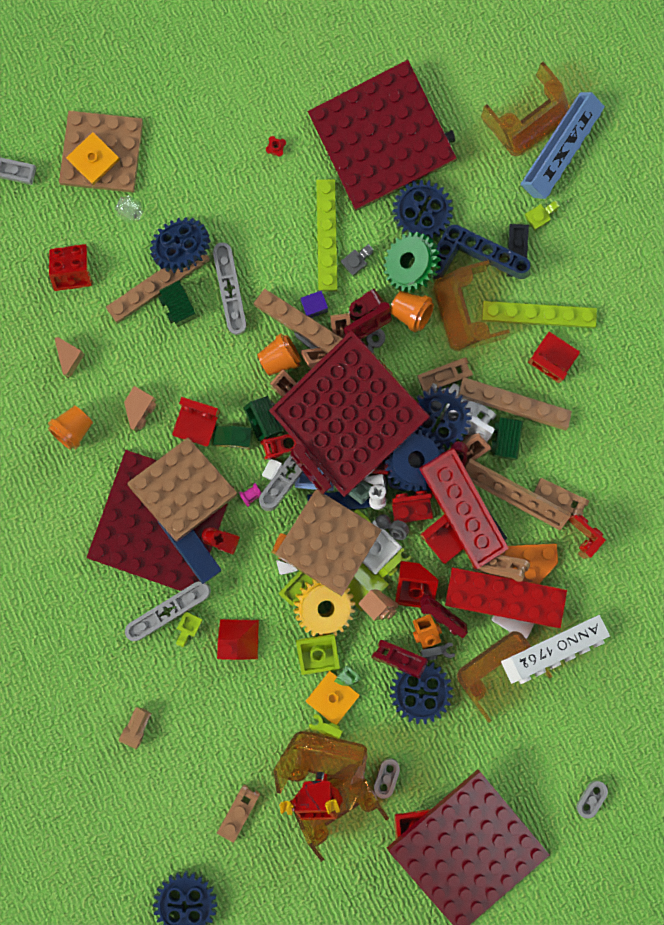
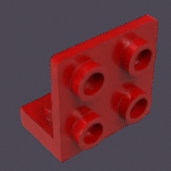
M86 244L49 250V277L54 291L92 286V280L87 267Z
M548 332L528 363L557 383H560L566 377L568 370L580 354V351L553 333Z
M181 397L179 402L181 409L172 435L183 440L189 438L193 443L208 447L220 410L216 407Z
M427 491L415 492L414 496L409 497L407 493L396 495L395 499L391 501L394 521L398 520L406 523L433 519L430 502L432 493L427 494Z
M445 514L420 534L422 539L444 564L463 549Z
M576 514L571 515L568 521L589 538V540L586 539L579 546L580 551L578 555L583 559L592 558L606 541L602 537L604 534L596 527H590L587 524L589 521L580 514L579 516Z

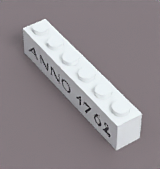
M600 615L513 655L501 661L511 684L517 681L523 684L531 680L530 675L535 674L537 677L547 672L545 668L548 666L550 669L561 665L560 661L563 659L567 662L576 658L575 653L577 652L581 655L590 651L589 646L591 645L595 648L604 644L603 639L610 637Z

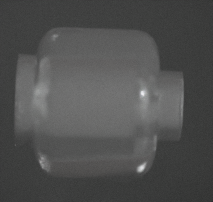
M126 195L124 198L121 197L114 209L117 211V217L128 223H133L135 220L139 221L144 212L141 210L142 203L129 195Z

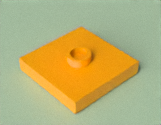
M94 132L66 157L92 185L98 182L120 160Z
M329 671L305 702L331 723L337 725L360 694L350 686L336 683L335 679L337 676Z

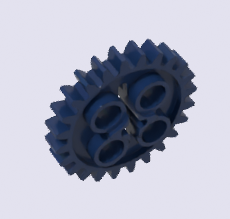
M420 180L419 185L413 181L412 187L406 184V191L400 189L399 193L401 196L396 195L395 200L397 202H393V207L396 209L392 210V214L397 215L393 221L399 222L396 228L403 227L401 234L406 232L415 234L418 232L432 240L433 234L440 237V231H446L445 226H450L451 222L449 220L453 217L450 212H453V207L449 206L452 204V200H446L449 193L442 194L444 188L442 187L438 190L437 183L433 187L430 186V180H428L426 185L423 184L422 180ZM416 195L422 196V197H423V201H421V202L416 201V200L414 199V196H416ZM430 196L431 200L426 206V211L423 212L419 223L414 225L420 210L423 209L427 198ZM438 204L440 209L433 210L431 205ZM410 211L413 212L415 216L413 218H408L405 215V213ZM429 220L432 225L424 226L422 221Z
M187 217L183 221L178 218L175 223L173 220H170L169 226L164 224L165 229H158L159 235H153L156 240L151 241L153 245L150 247L151 256L156 265H159L161 269L165 268L166 272L172 270L175 273L177 269L183 272L185 267L190 270V265L197 266L196 261H203L201 256L207 255L205 250L210 249L208 243L211 240L204 224H201L199 220L195 221L194 218L190 219V221Z
M439 386L436 392L431 387L430 393L426 390L423 391L424 397L417 396L419 405L428 413L432 420V424H423L418 430H422V435L428 432V438L435 437L434 443L440 442V449H442L443 444L450 448V442H457V438L463 440L462 433L468 434V430L465 427H471V423L467 420L472 419V415L467 414L471 411V408H465L468 401H461L463 395L455 396L457 390L449 393V387L442 391L441 386ZM439 401L442 407L436 409L432 407L431 403ZM446 403H449L450 405L447 408L443 419L440 420L435 432H432L431 430L434 427L437 418L442 413ZM451 410H455L458 412L459 416L456 418H452L449 416L448 412ZM447 427L449 429V433L442 434L439 431V428Z
M433 662L429 666L426 665L415 686H410L407 682L408 678L412 675L405 672L401 674L396 671L399 678H392V681L396 684L395 686H390V689L395 691V693L390 694V697L396 698L392 705H399L396 708V712L402 710V718L408 715L409 722L415 718L416 724H419L420 719H423L424 724H427V718L434 722L435 715L441 718L440 711L447 712L444 706L451 705L447 698H453V695L448 693L453 687L447 686L451 680L444 679L447 674L446 672L439 673L441 670L440 666L434 669ZM431 678L437 680V686L433 689L427 687V681ZM420 687H423L425 691L438 692V696L422 694V697H419L418 693L405 692L404 688L420 690ZM413 695L416 700L415 703L410 706L405 704V698ZM426 699H434L435 704L432 708L425 707L424 702Z
M187 870L183 876L178 871L176 878L169 875V882L164 879L162 882L164 887L159 886L157 888L160 894L154 895V898L158 901L153 903V907L158 909L153 914L160 915L156 922L163 921V925H208L207 922L212 923L214 919L210 915H216L217 912L212 908L217 907L218 903L212 901L216 899L217 894H211L214 887H207L209 880L202 882L203 875H200L197 879L195 878V872L188 876ZM197 890L200 893V897L193 898L190 892ZM171 891H179L181 897H172ZM183 901H186L188 908H184ZM168 903L177 904V905L168 906ZM202 903L203 906L194 905V904ZM178 911L180 918H173L170 912ZM197 911L200 917L194 919L191 917L190 912Z

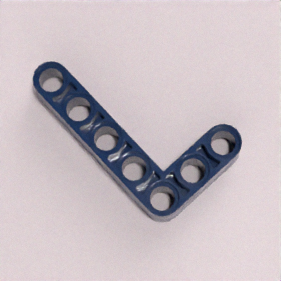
M450 225L437 245L436 250L440 251L437 257L441 259V261L437 262V265L441 269L435 271L437 276L433 275L432 278L440 279L445 275L458 250L518 279H525L530 275V261L526 257L461 226ZM454 233L459 234L455 239L450 238ZM470 241H473V242L476 243V244H475L474 246H472V247H469V246L466 245V244H467L468 242H470ZM445 249L450 250L447 255H443L441 252ZM486 249L493 251L489 255L483 253ZM503 257L510 259L507 263L500 261ZM523 265L527 267V269L524 271H519L517 267Z

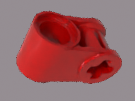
M286 434L260 441L266 455L264 459L270 460L290 454L294 446L287 449L284 443L287 439L294 440L291 435Z
M208 527L203 530L201 538L205 544L234 555L240 536Z

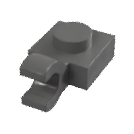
M368 244L360 253L353 250L341 260V264L352 277L367 266L365 259L373 253V248Z
M453 643L419 649L420 656L427 660L438 659L437 655L441 654L452 658L455 656V653L448 654L446 649L449 646H453Z

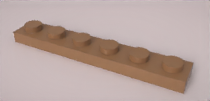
M202 255L203 261L197 260V266L192 264L190 265V270L185 267L183 272H180L179 269L175 273L172 270L166 272L165 268L160 269L106 306V309L118 324L161 294L160 289L179 280L181 281L210 261V258L207 255Z
M266 289L262 291L254 302L255 307L326 353L342 340L341 337Z
M465 377L461 380L457 397L462 394L463 399L565 431L569 427L572 413L570 410Z
M469 459L464 466L473 484L558 530H561L571 517V513L472 459Z

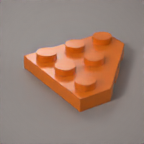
M557 544L508 546L509 549L500 554L528 561L530 567L528 571L524 572L525 577L523 581L540 584L558 564Z

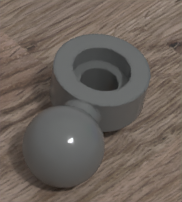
M381 329L366 336L367 347L373 353L374 348L381 347L385 342V334ZM378 336L379 340L377 342H374L372 340V337Z
M384 514L379 515L375 520L379 528L389 529V533L394 539L404 540L409 534V527L402 521L397 520L392 523L390 518Z

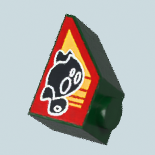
M215 426L213 445L250 450L253 430L252 428L238 426Z

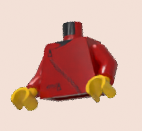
M317 772L315 781H305L294 798L290 801L281 802L279 807L281 814L287 811L288 815H292V811H294L301 820L337 819V813L340 812L339 808L343 803V798L339 790L330 781H327L328 775L324 772Z

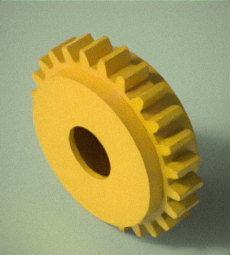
M312 579V584L305 582L307 587L305 589L300 587L302 594H296L299 601L294 602V605L298 607L294 609V613L299 614L295 618L297 621H301L299 623L300 627L306 626L304 631L308 633L311 630L313 637L316 633H318V636H323V634L330 635V633L337 636L338 630L343 633L342 627L344 625L349 627L350 625L347 621L353 620L350 613H355L351 606L356 605V603L350 601L354 596L352 593L347 594L350 589L347 587L344 594L340 596ZM322 601H331V609L327 613H318V605Z

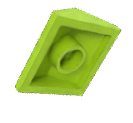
M362 563L348 585L350 591L347 594H353L354 597L350 601H354L356 603L355 606L362 612L363 609L358 603L367 593L374 589L382 592L389 584L378 573L374 575Z
M335 634L296 640L302 675L340 669Z

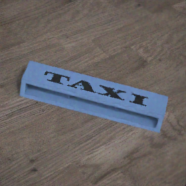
M592 92L578 94L520 185L533 198L546 199L550 195L555 183L561 178L564 169L570 164L575 152L581 147L584 138L590 133L595 121L600 117L605 106Z

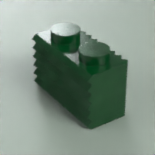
M180 280L159 290L161 295L158 298L163 307L167 306L169 312L166 314L171 324L175 322L178 327L197 318Z
M268 396L251 401L243 407L259 442L284 431L283 426L269 411L275 404Z
M503 417L498 422L495 421L493 433H496L495 441L492 440L490 452H493V457L510 460L518 459L523 421Z

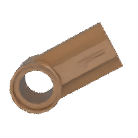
M136 707L128 725L125 726L119 738V742L137 750L152 713L143 708Z

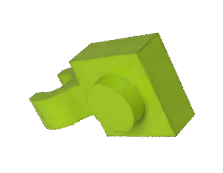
M556 200L545 208L540 204L524 216L533 230L536 231L551 221L549 215L556 212L560 206Z
M401 548L378 572L382 578L387 574L393 575L399 569L397 565L401 561L408 562L411 559V556H408L406 559L402 558L401 553L405 550L404 548Z
M185 612L177 627L182 632L176 644L184 647L189 635L195 637L203 619Z
M314 714L313 718L318 720L319 723L318 725L309 724V728L319 731L322 735L339 742L343 732L340 730V727L334 723L324 724L321 716Z

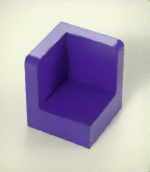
M322 290L301 298L306 316L313 318L328 312V306Z

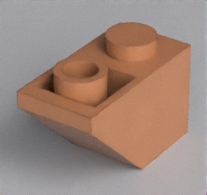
M135 386L130 391L124 404L130 428L137 432L138 429L141 430L146 424L147 420L145 418L148 413L151 414L154 411L156 399Z
M378 589L370 590L358 603L374 621L392 618L397 612L395 609L399 606L397 602Z

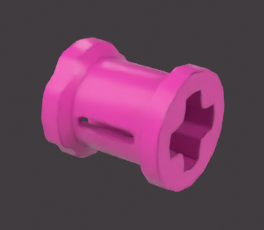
M256 483L245 492H239L247 507L250 506V503L259 499L262 493Z

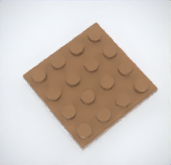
M68 111L59 184L134 193L143 119ZM92 132L120 159L94 185L66 159Z
M189 438L185 439L127 483L128 487L176 542L237 496V492Z
M316 489L275 555L342 596L382 529L327 495H322Z

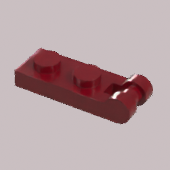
M380 303L377 309L344 327L345 336L352 330L360 339H363L390 323L392 317L389 313V303Z
M296 444L290 453L292 459L323 495L332 487L329 478L325 474H321L317 469V463L313 459H309L305 454L304 445Z
M423 595L421 597V612L423 614H431L436 622L439 624L443 623L452 634L458 635L462 639L468 634L467 623L431 596Z
M384 640L379 641L377 644L378 649L371 656L372 659L420 679L428 663L426 658Z

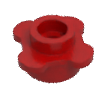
M275 136L269 137L266 152L281 157L284 146H286V140L277 139Z

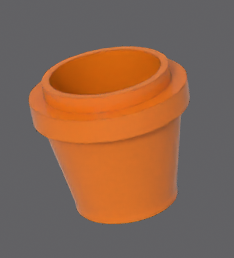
M400 291L392 302L390 314L407 325L410 331L416 333L421 331L428 323L434 304L432 303V298L426 295L419 296Z
M282 333L277 335L274 341L257 354L261 365L269 376L280 373L282 369L286 371L292 368L295 370L300 367L299 362H301V358L295 345L288 335L284 336Z
M74 405L56 419H51L48 422L50 426L48 430L66 448L76 450L93 422L80 408Z

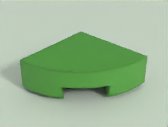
M346 665L335 679V682L343 686H351L356 684L361 677Z

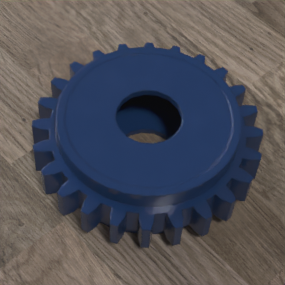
M418 430L416 434L414 432L388 457V460L383 461V464H388L385 471H390L391 473L388 478L394 477L393 484L399 482V488L401 489L407 486V491H411L412 487L414 491H419L420 486L422 490H425L427 482L419 468L444 452L443 449H438L440 442L434 443L435 437L428 438V432L422 435V430ZM410 453H415L419 456L420 465L418 468H414L409 464L408 457Z

